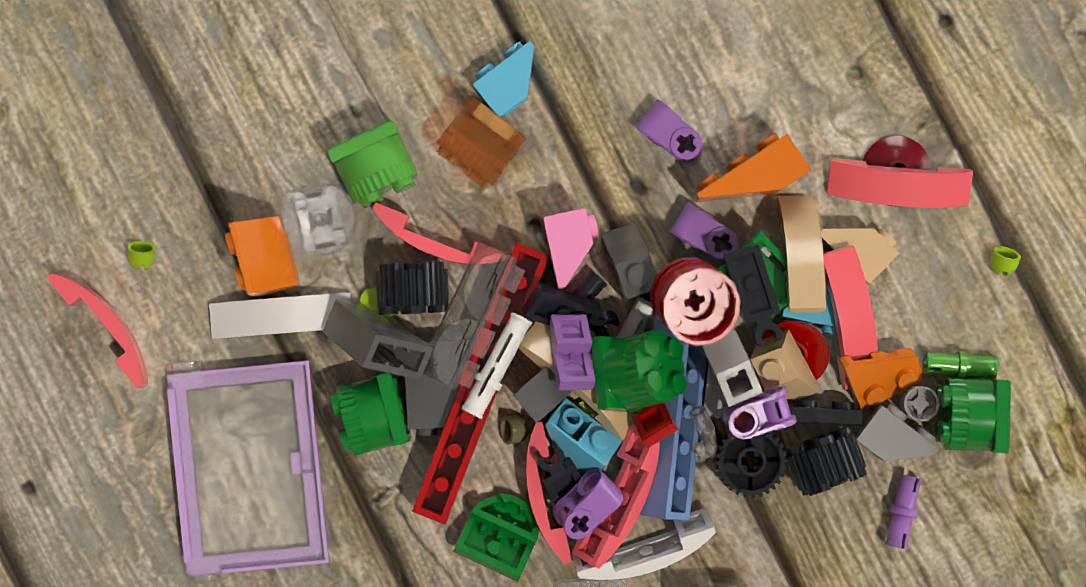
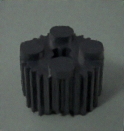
M444 262L387 263L379 265L380 271L376 272L378 315L399 314V308H401V315L426 313V306H428V313L449 312L448 269H444Z
M851 426L833 431L827 436L819 435L803 441L802 444L784 450L787 451L786 458L788 459L799 491H802L803 496L808 494L809 496L816 495L847 481L852 482L867 475L866 464Z
M769 431L748 439H741L731 432H726L719 439V445H716L718 452H714V455L717 456V459L713 460V463L717 465L714 467V470L719 472L717 477L721 479V483L727 489L733 490L737 495L741 493L746 498L748 495L751 498H755V495L763 497V492L768 494L770 488L773 490L776 488L775 483H781L779 478L784 477L783 470L788 469V467L784 466L788 462V459L784 458L787 451L781 449L784 445L778 442L779 438L773 436V432ZM752 451L753 456L759 457V464H753L754 469L748 471L747 466L741 464V459L746 457L747 452Z

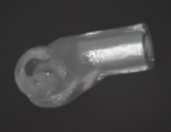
M697 406L690 410L689 416L701 442L693 444L691 449L696 459L703 462L709 457L712 459L717 452L716 433L704 406Z

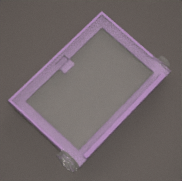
M202 360L166 364L167 395L183 555L187 577L194 576L195 583H209L216 581V574L329 563L310 360L206 371L202 369Z

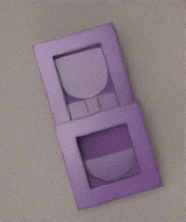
M586 314L551 315L550 338L557 391L593 390L596 380L589 353L592 339Z

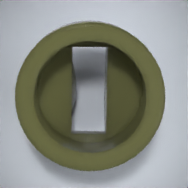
M517 415L502 417L499 431L503 442L509 445L524 441L529 434V430H525L524 426L528 423L527 420Z

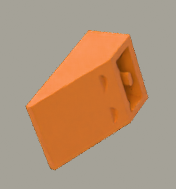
M774 133L755 147L758 152L756 155L749 158L744 153L725 167L728 171L727 174L719 178L714 173L696 186L698 193L693 197V200L695 202L776 194L812 169L788 134L779 139L777 134Z
M275 216L229 223L231 232L225 233L230 254H235L239 261L240 268L235 269V275L240 290L244 289L247 291V295L262 297L301 286L282 217Z

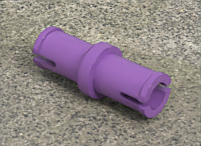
M899 475L900 479L894 506L890 505L889 513H892L885 545L907 549L913 518L917 519L918 515L915 507L922 479Z

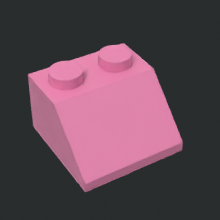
M586 208L543 217L558 289H565L593 246L592 238L599 236L594 214L587 216Z

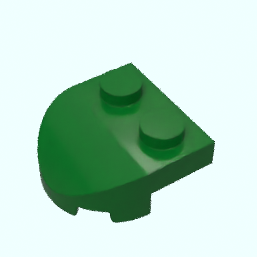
M498 494L495 497L482 499L473 508L453 552L518 582L539 534V526L536 524L532 514V508L522 499L510 494Z

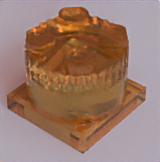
M468 95L461 104L462 109L436 141V144L440 146L436 152L454 167L460 162L468 169L465 172L466 176L481 188H484L487 183L493 186L517 153L520 154L527 145L526 137L472 95Z

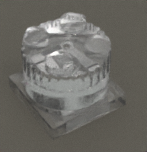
M343 181L327 184L319 182L315 184L309 183L307 186L303 185L300 189L281 192L284 213L282 214L284 220L282 223L285 226L284 231L290 240L294 262L364 250L357 206L353 204Z

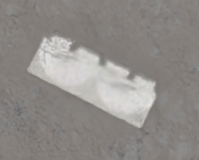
M479 241L430 344L434 349L423 372L424 375L455 390L458 383L470 389L480 365L470 361V358L474 354L484 359L496 334L485 328L488 321L499 326L511 302L510 299L500 294L503 288L515 293L525 270L515 266L517 261L515 257Z

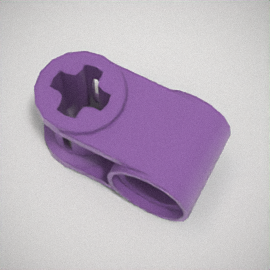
M658 99L635 126L650 141L659 147L661 146L681 162L694 161L702 151V140L697 131ZM689 137L693 138L692 146L695 150L692 153L688 150L684 151L683 154L680 153L678 140L680 138L683 140H687Z
M689 202L685 204L669 231L670 234L695 249L698 248L717 260H724V254L736 251L738 247V239L731 229L717 222L712 216ZM727 235L729 237L728 244L732 246L731 250L723 249L720 254L715 252L716 244L712 242V239Z
M787 387L769 388L762 391L763 393L733 406H727L722 415L725 427L736 437L748 439L795 424L797 422L796 417L791 415L785 396L788 393ZM740 412H748L750 417L748 424L743 428H735L733 422L735 416Z
M592 469L584 474L579 482L563 498L557 501L553 509V515L557 523L563 526L569 537L582 539L590 535L609 514L617 510L623 501L624 494L600 469ZM564 507L569 509L568 513L564 510ZM582 522L584 524V528H582L578 523Z

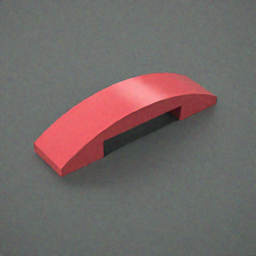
M831 158L827 194L855 201L891 206L923 208L969 205L973 170L937 167L936 171L871 166L867 165L866 161Z
M376 202L373 206L374 212L392 232L411 246L433 257L466 265L498 264L499 260L500 263H506L509 254L478 242L474 243L469 255L406 230L410 219L409 215Z
M852 245L823 253L825 289L830 292L841 353L836 356L841 385L844 390L850 389L839 359L843 356H850L853 361L869 359L870 353L878 352L870 296L855 247Z
M52 273L47 279L69 306H77L84 300L125 350V353L115 360L117 365L137 389L144 388L148 384V375L142 352L128 325L117 311L100 295L82 283L59 274Z
M542 420L538 423L535 422L528 445L526 460L527 488L532 511L542 535L554 553L566 564L572 562L567 535L561 525L550 527L537 461L534 457V452L539 451L543 458L550 457Z
M631 423L616 455L625 460L614 482L624 494L623 501L617 510L609 514L590 535L578 539L571 552L595 568H600L609 560L631 531L644 507L656 473L660 441L647 448L633 423Z

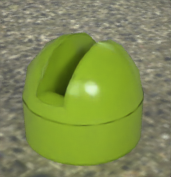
M134 241L128 244L127 260L133 269L137 270V266H144V270H147L154 264L156 258V246L147 241Z
M1003 246L994 247L990 257L991 270L997 275L1003 272L1004 276H1009L1017 269L1021 256L1011 248Z

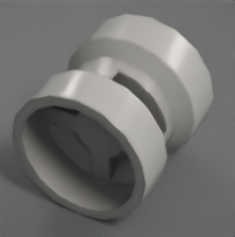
M916 385L904 390L900 395L899 407L908 419L920 422L928 421L939 410V397L929 387Z

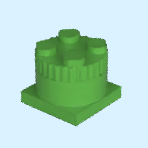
M389 120L337 144L327 151L332 163L336 166L353 204L360 203L364 209L373 206L375 202L383 201L381 195L393 189L398 194L416 185L413 178L418 175V172L394 121Z

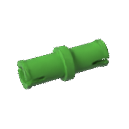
M957 351L956 354L925 352V358L923 359L924 374L955 375L956 379H965L966 376L996 378L999 369L997 356L967 355L966 351Z

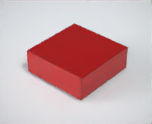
M666 403L649 406L632 416L641 440L647 448L679 430Z

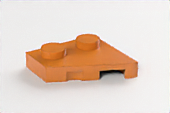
M911 348L897 349L890 353L883 351L870 353L869 359L853 361L850 356H843L839 359L856 403L863 412L925 380L918 358Z

